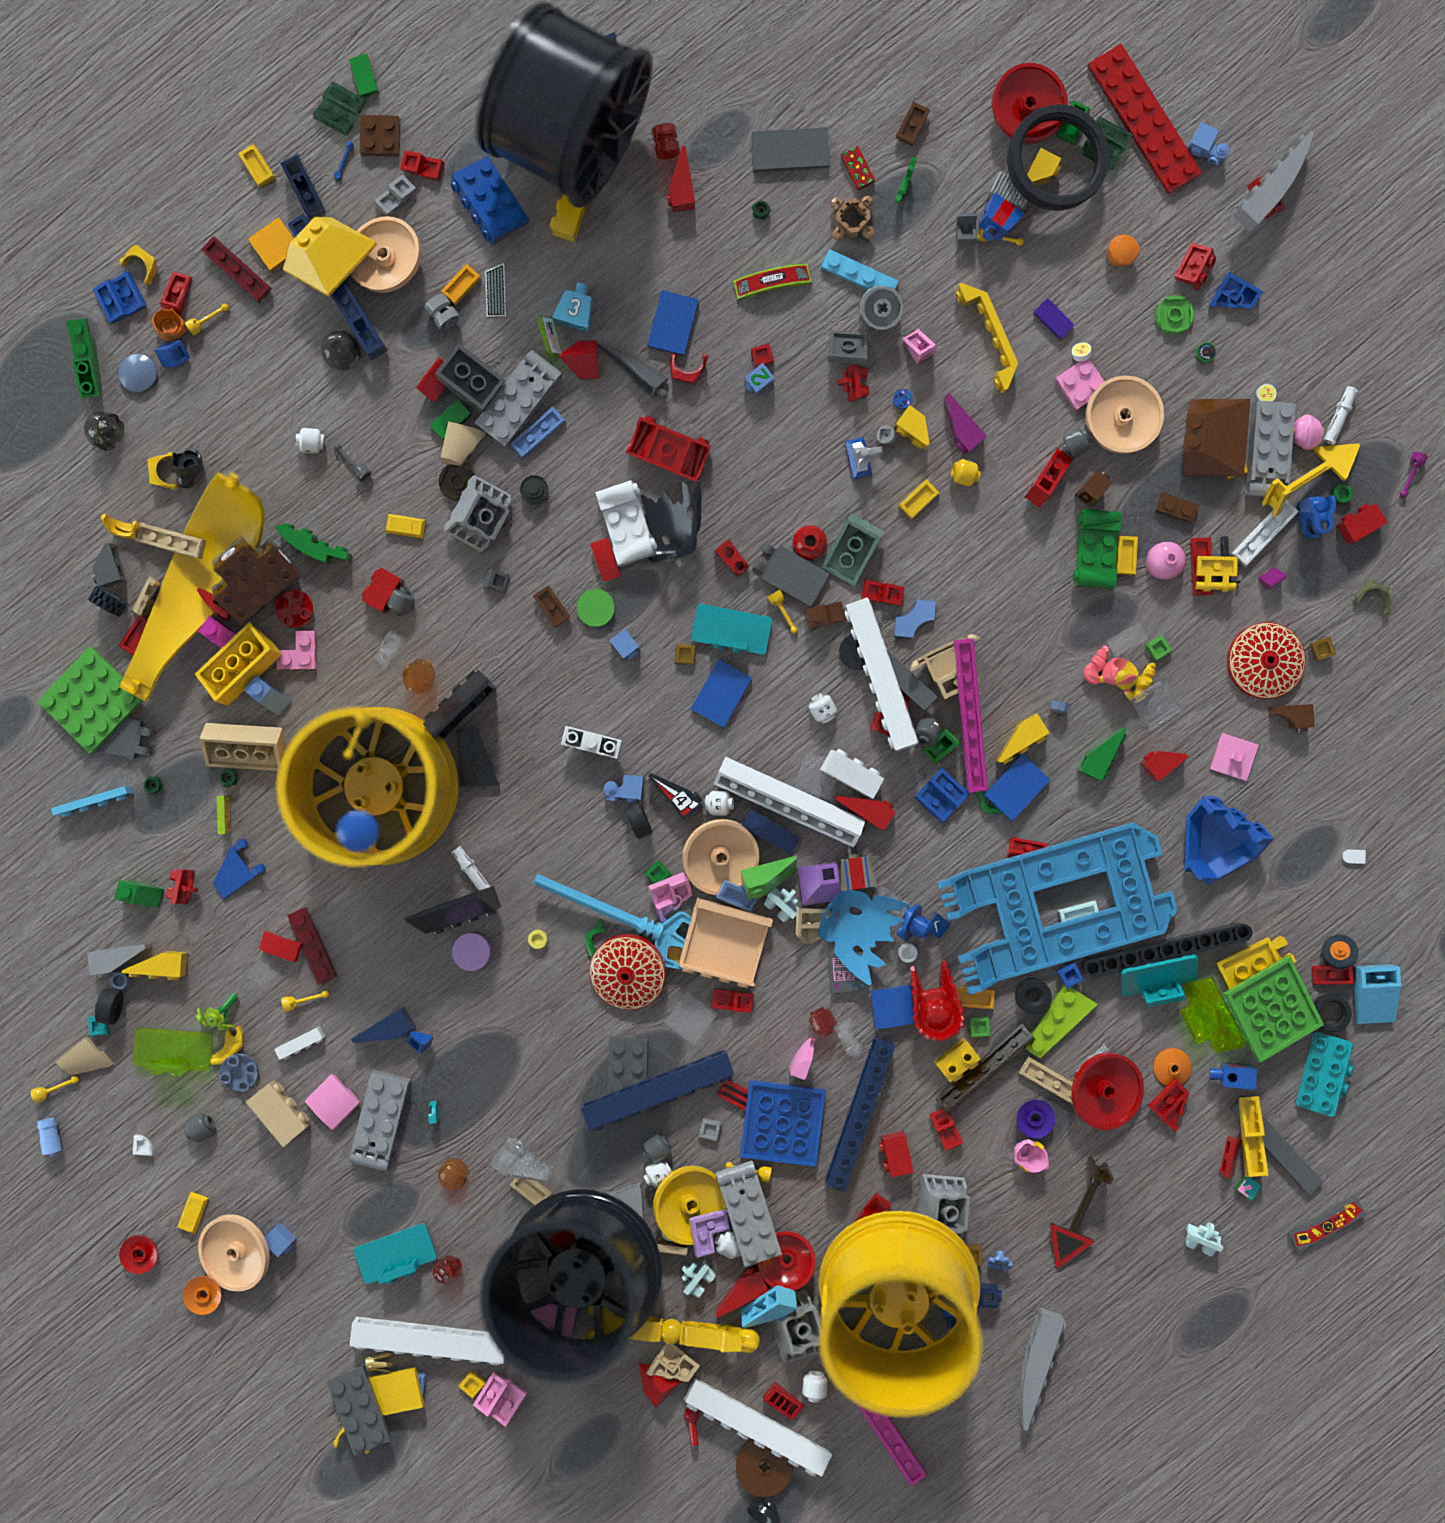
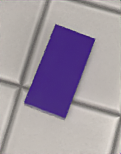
M1049 298L1033 312L1059 340L1074 327V324Z

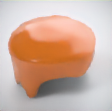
M1118 235L1110 242L1106 253L1107 259L1112 265L1123 268L1137 259L1141 248L1130 235Z
M172 308L168 310L160 309L152 318L156 335L164 341L177 340L187 331L185 321Z

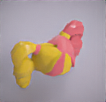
M1103 645L1102 649H1099L1096 655L1093 656L1091 663L1085 666L1083 670L1084 679L1087 683L1093 685L1100 683L1116 685L1123 690L1130 701L1138 702L1144 699L1147 689L1153 682L1152 677L1156 673L1154 670L1156 667L1155 663H1149L1141 676H1139L1137 668L1125 658H1113L1106 663L1109 648ZM1135 685V690L1131 691V687Z

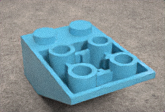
M1392 964L1353 966L1356 1024L1395 1022L1401 991L1400 967Z

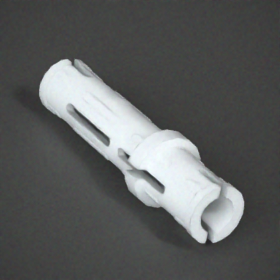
M1346 387L1341 401L1336 405L1337 410L1323 438L1325 443L1331 445L1336 443L1348 413L1352 411V404L1358 393L1356 388Z
M462 846L451 852L461 866L460 869L465 871L478 890L490 887L474 865V860L469 858Z

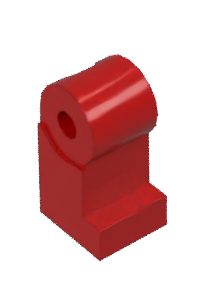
M729 539L714 550L735 576L739 577L749 568L744 558Z

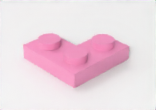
M296 631V650H279L282 655L277 659V669L316 670L317 631Z

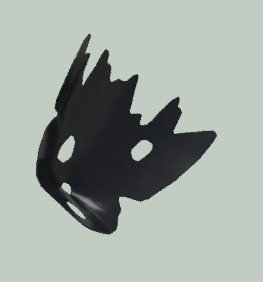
M700 480L697 482L693 495L689 485H686L684 481L682 482V504L677 501L674 505L664 490L657 502L641 495L646 511L645 519L649 532L654 537L657 549H655L657 555L648 557L651 562H668L692 554L696 550V535L700 531L702 515ZM690 506L693 510L692 518L687 516V508ZM662 533H666L669 536L670 544H664ZM681 549V552L675 553L676 550Z

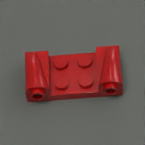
M646 415L645 419L639 417L626 453L698 482L712 448L709 445L710 441L701 437L696 440L656 424L657 419Z

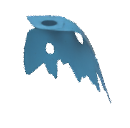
M842 891L824 911L818 934L823 940L828 942L834 941L835 955L844 966L861 981L871 985L868 965L879 968L886 964L871 952L870 947H876L875 941L893 942L894 939L890 936L891 930L889 927L896 926L904 921V919L886 911H902L901 907L909 908L910 905L886 896L877 895L871 901L864 892ZM851 907H856L862 913L860 915H852L849 910ZM832 908L831 915L826 919L827 912ZM839 911L840 915L835 917L836 912ZM858 945L863 949L861 956L853 951L854 946Z

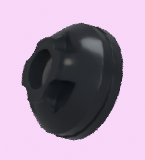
M766 1499L751 1502L747 1508L748 1514L758 1523H780L777 1507Z

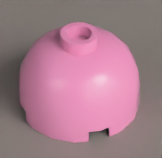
M1161 542L1154 545L1149 550L1146 560L1148 572L1154 578L1161 580H1170L1177 577L1186 565L1184 550L1173 542Z

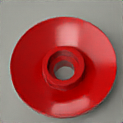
M134 1235L126 1239L121 1245L119 1259L127 1271L134 1274L146 1273L156 1264L158 1249L154 1241L149 1237ZM139 1249L144 1252V1255L139 1254Z

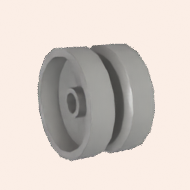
M888 286L872 287L863 294L860 301L861 317L870 327L878 330L889 329L895 326L901 319L903 314L902 298L895 289ZM879 304L884 305L883 311H879V308H877Z

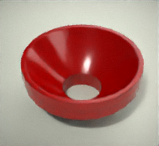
M807 525L801 527L793 537V549L798 556L805 560L818 559L827 548L826 535L816 526ZM807 536L815 537L816 544L809 547L805 544Z

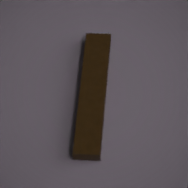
M1023 1024L1019 1025L978 1061L979 1064L975 1068L968 1070L962 1078L954 1082L935 1100L950 1115L1035 1040L1034 1036Z

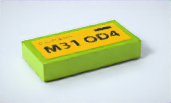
M230 795L217 796L218 834H231Z

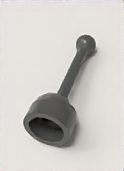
M340 444L334 445V450L339 451L355 468L354 475L360 482L366 481L371 476L372 472L364 465L357 466L342 450Z

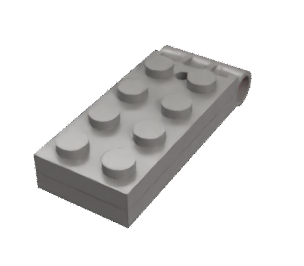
M531 350L478 417L475 424L505 448H508L551 390L560 381L563 373Z
M1261 400L1253 403L1248 473L1245 487L1246 495L1265 497L1271 483L1277 478L1285 486H1288L1290 483L1295 403Z
M377 1070L371 1072L351 1149L350 1163L385 1172L388 1171L411 1079Z
M751 1160L715 1172L744 1266L746 1267L781 1255L782 1253L753 1161ZM741 1189H744V1192L742 1194L739 1193Z

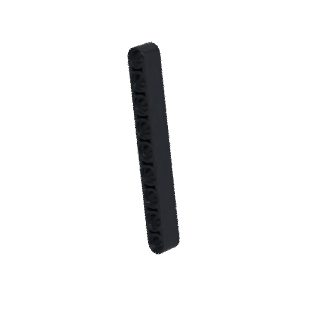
M1240 922L1231 923L1086 958L1081 963L1082 972L1090 977H1098L1123 971L1130 967L1134 968L1149 963H1157L1244 942L1252 937L1253 932L1247 924ZM1243 927L1244 934L1239 937L1238 929ZM1224 931L1226 937L1220 941L1219 934ZM1203 936L1207 937V942L1205 945H1201L1200 939ZM1187 940L1188 948L1183 950L1181 944ZM1165 945L1170 947V951L1167 954H1163V947ZM1150 949L1151 956L1145 959L1144 952ZM1128 954L1133 956L1130 963L1125 962V957ZM1113 958L1114 965L1107 968V960ZM1090 963H1095V970L1093 972H1088L1087 967Z

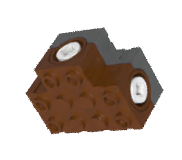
M241 536L212 561L214 572L222 577L221 581L212 587L213 598L240 625H243L249 617L258 612L264 604L266 605L279 591L281 592L300 574L297 565L270 537L262 546L254 549Z

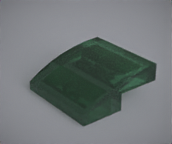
M332 81L322 94L323 100L313 112V118L347 136L360 116L366 99Z
M1099 116L1096 122L1107 139L1110 153L1108 169L1113 171L1133 134ZM1086 139L1079 153L1094 161L1093 149L1088 139Z

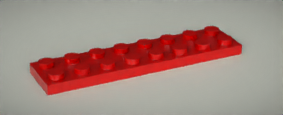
M1122 43L1090 62L1087 66L1166 193L1169 195L1201 175L1200 167Z

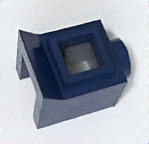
M980 1283V1298L977 1308H998V1302L1002 1301V1291L998 1290L996 1283Z

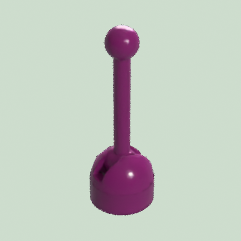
M1420 452L1412 453L1410 462L1413 469L1404 490L1400 492V497H1407V490L1416 469L1424 466L1428 459L1427 455Z

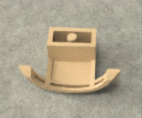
M972 634L959 638H974V641L981 639L980 636ZM953 641L913 661L910 668L911 671L926 664L941 698L946 699L958 693Z

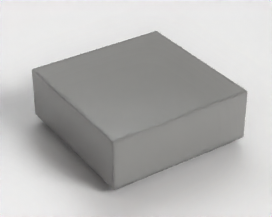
M703 1117L698 1137L717 1142L721 1121Z

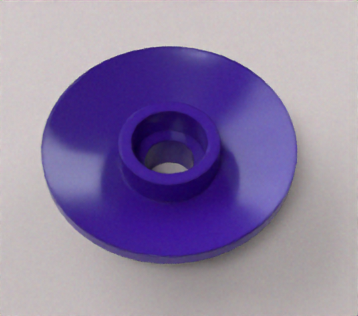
M1038 1099L1029 1100L1021 1105L1017 1112V1125L1026 1136L1041 1138L1052 1131L1055 1125V1113L1045 1101ZM1033 1114L1038 1115L1037 1120L1031 1119Z

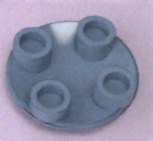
M143 354L129 355L119 366L118 376L120 382L125 388L135 393L149 389L158 379L154 362Z
M233 1054L223 1061L220 1067L219 1079L229 1089L245 1092L256 1083L259 1069L256 1062L250 1056Z

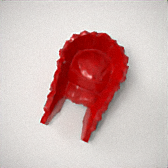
M947 961L941 962L940 988H932L925 991L915 966H911L912 975L910 978L913 988V1012L915 1014L913 1020L920 1035H924V1038L933 1041H946L949 1038H953L964 1027L965 1017L963 1014L965 1010L961 1007L962 1002L958 999L956 985L953 983V977H951V970L947 967Z

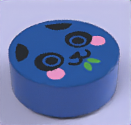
M905 389L898 390L893 397L894 406L900 410L907 409L912 403V394Z

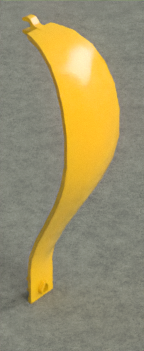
M217 473L200 498L183 534L206 540L203 557L199 559L174 552L137 649L119 685V688L144 701L149 700L166 665L198 633L209 616L214 617L216 615L197 592L198 587L212 594V587L222 579L220 575L218 576L214 572L212 561L241 536L254 549H257L260 545L265 523L264 506L260 497L239 482L240 477L234 473L229 474L230 478Z

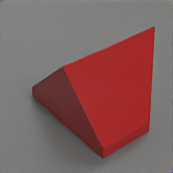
M597 340L577 341L558 355L580 380L599 379Z
M639 1363L643 1391L654 1407L657 1408L683 1381L674 1378L667 1379L656 1375L650 1376L647 1374V1371L651 1364Z

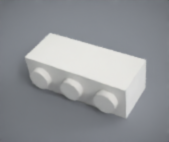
M840 749L837 751L830 750L820 770L866 797L873 799L884 778L879 776L880 772L871 767L868 770L863 767L864 763L856 758L854 760L847 758L848 754Z

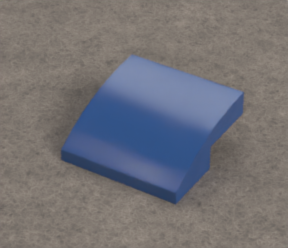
M125 271L112 281L105 280L93 288L111 324L147 307L131 272Z
M940 768L914 798L940 823H943L970 793L943 768Z
M911 984L870 991L876 1029L915 1023L913 1020L915 1014L913 1012L914 1003Z

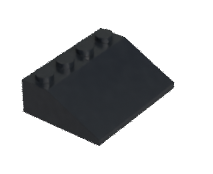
M479 670L469 673L465 678L467 681L462 686L460 684L452 690L453 695L448 699L444 698L438 704L439 708L435 712L431 711L424 718L426 721L423 725L436 739L442 741L496 689L492 682Z
M493 885L405 917V921L425 934L432 932L433 935L444 932L445 927L450 926V929L461 926L462 921L467 920L468 923L479 920V915L485 914V917L496 914V909L501 908Z

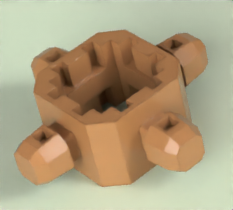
M867 195L861 201L851 198L843 204L841 199L835 197L830 203L831 208L835 212L837 211L835 217L836 229L833 231L832 238L838 242L845 235L849 239H853L862 233L864 238L871 240L875 235V230L869 225L871 218L869 209L873 205L874 200ZM856 209L857 213L863 216L864 220L858 227L850 228L846 222L842 221L841 217L848 210Z

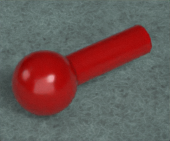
M687 1408L684 1412V1418L689 1422L691 1446H697L699 1443L696 1421L699 1418V1411L695 1412Z

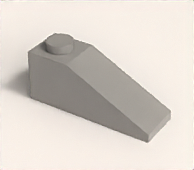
M151 943L87 952L90 975H97L98 978L110 976L111 972L117 971L151 948Z

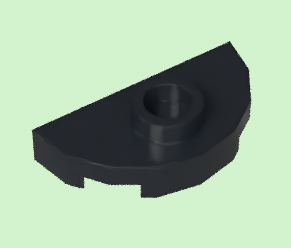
M851 633L840 644V659L849 669L856 671L864 670Z

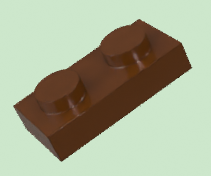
M913 101L896 135V139L913 147L930 109Z
M1163 492L1160 495L1155 512L1192 524L1199 504Z
M549 585L533 595L555 628L571 617Z

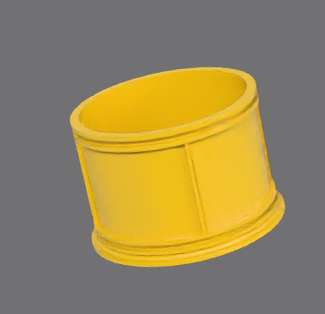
M359 707L338 709L326 713L311 721L294 737L281 760L277 778V796L284 821L294 837L306 849L332 863L347 866L390 865L414 858L426 851L441 837L447 829L456 809L459 779L455 760L444 739L440 741L431 735L423 725L424 720L403 710L387 707ZM357 711H364L373 716L371 722L375 723L370 746L367 750L358 740L356 741L354 748L363 757L350 768L346 778L321 763L319 758L327 745L336 736H343L351 744L354 736L348 729L357 725L355 722ZM384 723L395 726L412 742L401 764H392L388 760L377 757L376 752ZM418 750L424 766L410 767V763ZM315 769H319L339 782V786L318 797H314L313 777ZM426 772L428 791L425 805L408 803L402 797V779L408 773ZM345 791L346 798L354 809L366 812L373 817L374 815L387 813L390 810L399 811L408 836L392 849L377 850L375 842L374 846L360 852L350 851L342 845L338 833L331 832L325 825L317 811V805ZM408 809L423 811L415 828H413L408 815Z
M888 1211L866 1216L840 1232L828 1247L819 1272V1294L822 1303L820 1351L823 1364L830 1378L838 1389L852 1401L871 1411L885 1415H922L951 1403L971 1383L981 1358L982 1343L977 1318L980 1278L977 1264L969 1248L954 1231L941 1222L925 1215L907 1211ZM872 1284L869 1295L853 1294L859 1289ZM943 1293L946 1294V1295H947L949 1298H951L954 1302H952L951 1300H949L947 1297H945V1296L942 1295V1294H943ZM931 1302L957 1319L954 1327L949 1329L948 1333L940 1340H937L920 1323L926 1315ZM839 1307L864 1308L851 1330L841 1318L838 1312ZM872 1313L885 1325L897 1328L889 1349L874 1346L873 1342L868 1343L860 1338V1332ZM915 1332L927 1344L926 1347L915 1350H898L904 1333L912 1334Z

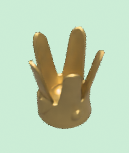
M391 1352L367 1356L366 1363H362V1365H366L367 1372L374 1370L390 1372L378 1368L391 1367V1362H377V1360L390 1356Z

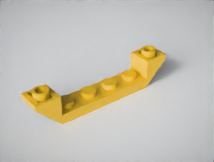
M960 283L955 292L957 301L961 302L963 307L978 301V311L984 315L985 327L988 332L991 331L993 345L996 349H999L1001 354L1000 361L1004 367L1006 366V369L996 373L993 380L995 388L1003 394L1009 388L1018 361L988 293Z

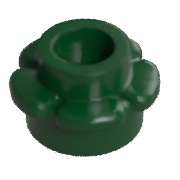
M758 201L752 206V214L756 219L764 220L771 212L770 206L765 201Z
M224 769L219 777L220 782L225 787L236 785L238 773L234 769Z
M149 776L144 782V789L149 794L155 795L163 789L162 780L158 776Z

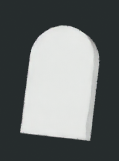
M1345 850L1342 854V859L1346 863L1365 864L1366 850Z

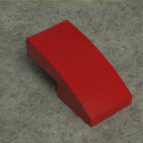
M405 150L400 169L413 175L440 181L445 163L440 159L425 157L422 153Z
M608 537L590 543L603 582L620 577L621 573Z
M864 580L861 599L868 597L870 601L901 606L905 587Z
M198 587L197 592L205 604L216 615L229 622L232 616L224 608L217 605L218 602L213 598V594Z
M264 931L258 949L274 956L297 962L303 944L290 938L281 937L270 931Z
M713 988L711 1008L752 1013L754 994Z
M943 1108L929 1114L946 1152L964 1144L951 1115H948Z
M875 1192L854 1222L866 1216L887 1212L891 1207V1203Z

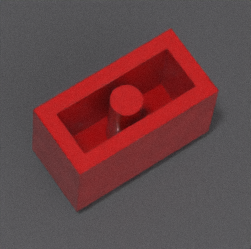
M1366 503L1357 508L1358 512L1352 515V513L1345 515L1341 518L1342 522L1336 525L1348 545L1388 523L1377 503L1372 505Z
M380 567L379 570L373 573L371 577L373 581L370 586L363 590L361 601L386 613L388 610L386 604L392 592L396 588L400 589L404 580Z
M904 1131L882 1135V1142H879L881 1153L886 1155V1161H883L886 1173L889 1172L891 1178L914 1173Z

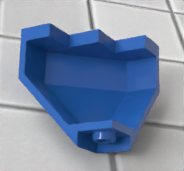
M1203 796L1187 815L1185 872H1194V876L1198 880L1204 881L1207 886L1257 859L1274 840L1262 824L1257 821L1255 823L1250 822L1245 818L1246 814L1234 807L1229 809L1222 804L1223 800L1216 796Z

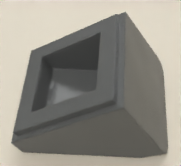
M488 568L483 587L504 593L510 575Z

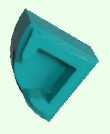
M95 1016L88 1017L89 1036L111 1034L108 1024L96 1022Z
M435 1100L429 1103L431 1114L428 1115L430 1124L437 1123L440 1120L438 1102Z

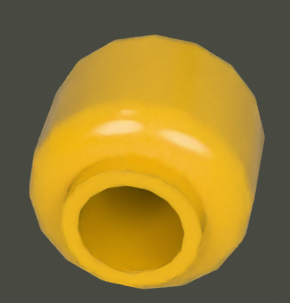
M965 459L955 462L951 470L953 481L966 487H970L974 482H978L981 471H978L977 463Z

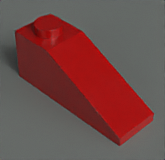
M686 146L681 147L669 186L670 194L666 195L668 207L672 206L673 213L696 209Z
M1057 448L1024 498L1041 508L1057 486L1073 458Z
M835 796L834 798L882 831H884L896 813L893 810L894 806L886 800L882 803L876 800Z
M751 1266L743 1271L744 1273L740 1275L716 1307L717 1318L769 1291V1285L762 1278L758 1266L755 1268Z

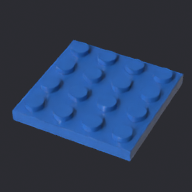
M749 1079L740 1157L816 1167L826 1089Z

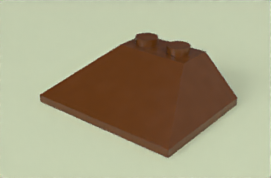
M1190 399L1184 444V476L1244 477L1250 399Z

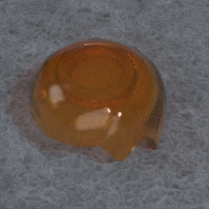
M457 1158L447 1159L441 1165L438 1173V1180L442 1187L448 1190H459L462 1188L467 1180L468 1167L462 1160Z

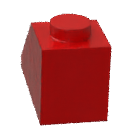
M1150 751L1143 756L1144 760L1140 764L1154 781H1160L1189 756L1184 753Z

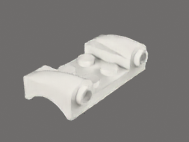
M630 480L595 492L607 524L618 566L623 567L631 562L656 556L655 549H657V545L649 532L638 496L640 494L638 484Z

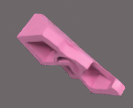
M684 872L648 886L661 923L666 920L665 916L673 909L676 911L683 901L688 900L693 895L689 879Z
M810 1037L799 1048L789 1066L790 1075L806 1079L812 1062L815 1038Z

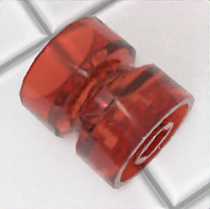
M663 123L651 129L653 142L656 143V158L667 160L675 158L680 154L679 142L676 140L677 131L674 124Z

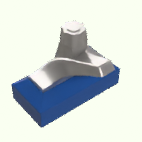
M864 437L845 441L853 480L872 476L870 460L883 453L882 446L867 448Z

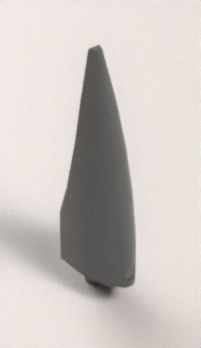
M598 343V347L612 358L641 390L652 398L657 394L663 399L667 396L668 392L663 389L668 381L666 376L625 352Z

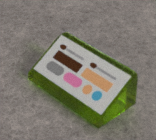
M540 316L537 318L548 358L558 357L562 353L554 321L552 318Z

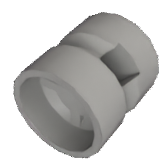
M444 293L434 296L424 306L430 317L434 318L433 321L440 331L449 329L460 319L455 308L450 307L451 303Z

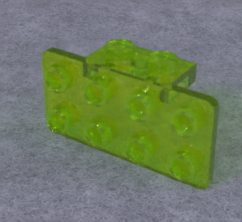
M1212 976L1189 981L1182 985L1189 1003L1182 1007L1180 1012L1196 1044H1202L1208 1039L1216 1053L1244 1048L1247 1045Z
M139 1027L135 1030L133 1064L145 1067V1071H152L154 1075L168 1072L171 1073V1076H183L189 1070L208 1071L211 1066L213 1035L208 1032Z

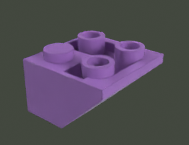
M836 862L797 867L802 905L832 902L840 893Z

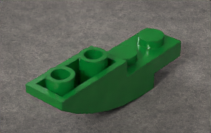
M88 318L68 320L66 324L74 356L72 363L80 399L101 396L98 355L95 339L91 337Z
M283 523L282 526L277 524L275 526V529L288 543L318 561L330 564L332 557L347 562L351 561L352 555L347 552L346 548L336 546L334 549L328 547V543L317 542L318 537L313 535L311 530L301 528V531L294 529L295 526Z

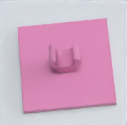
M1221 733L1210 769L1247 781L1259 745Z

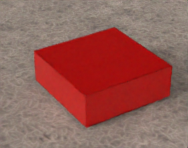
M769 343L751 348L756 368L762 363L765 366L774 363Z

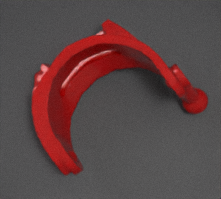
M671 354L670 371L672 379L694 385L702 375L704 368L706 369L709 356L707 354L702 355L703 363L698 370L684 372L675 365L676 354Z

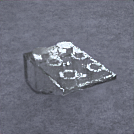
M508 1137L490 1162V1165L505 1176L549 1183L554 1173L549 1163L541 1162L537 1159V1155L529 1149L528 1151L524 1149L522 1143L516 1138L511 1139Z

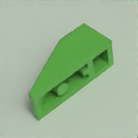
M793 856L741 870V883L748 900L767 895L797 870V857Z

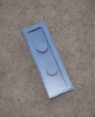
M552 406L515 438L510 445L524 459L566 421Z

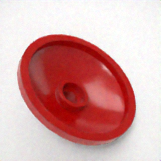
M780 1231L775 1234L782 1254L758 1262V1268L762 1278L771 1287L774 1288L778 1285L794 1291L803 1287L811 1279L816 1264L815 1253L811 1244L802 1235L792 1231ZM785 1256H789L791 1258L790 1263H786L784 1261Z

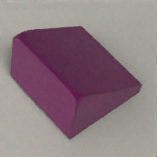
M1272 568L1259 576V580L1265 589H1269L1285 580L1288 576L1280 570Z

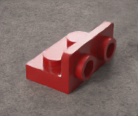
M1192 242L1174 276L1175 280L1191 284L1195 290L1199 291L1201 285L1206 283L1208 271L1214 267L1216 262L1213 248Z

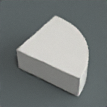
M136 1134L134 1135L133 1155L153 1156V1145L146 1137Z

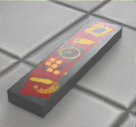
M1353 1197L1288 1232V1235L1296 1250L1300 1252L1366 1216V1213L1359 1200Z

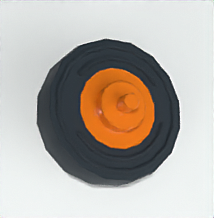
M1336 934L1325 940L1322 946V956L1329 966L1335 969H1345L1351 967L1356 962L1358 947L1352 938Z

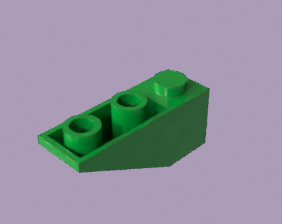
M1118 729L1088 751L1077 771L1097 781H1102L1103 778L1106 779L1110 772L1108 767L1111 761L1114 762L1119 753L1117 749L1120 744L1124 743L1127 734H1125L1127 729Z

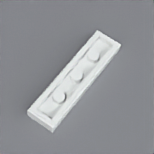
M1288 500L1279 515L1274 517L1272 515L1273 509L1230 554L1233 557H1238V562L1243 567H1246L1299 512Z

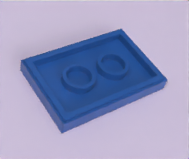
M662 290L647 346L685 356L699 299Z
M718 659L691 710L724 728L752 677Z
M1022 753L983 796L1004 816L1013 821L1050 779Z

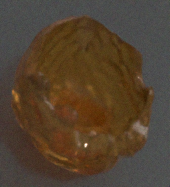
M416 659L413 663L405 666L402 672V679L407 690L419 694L429 690L433 685L435 672L429 661Z

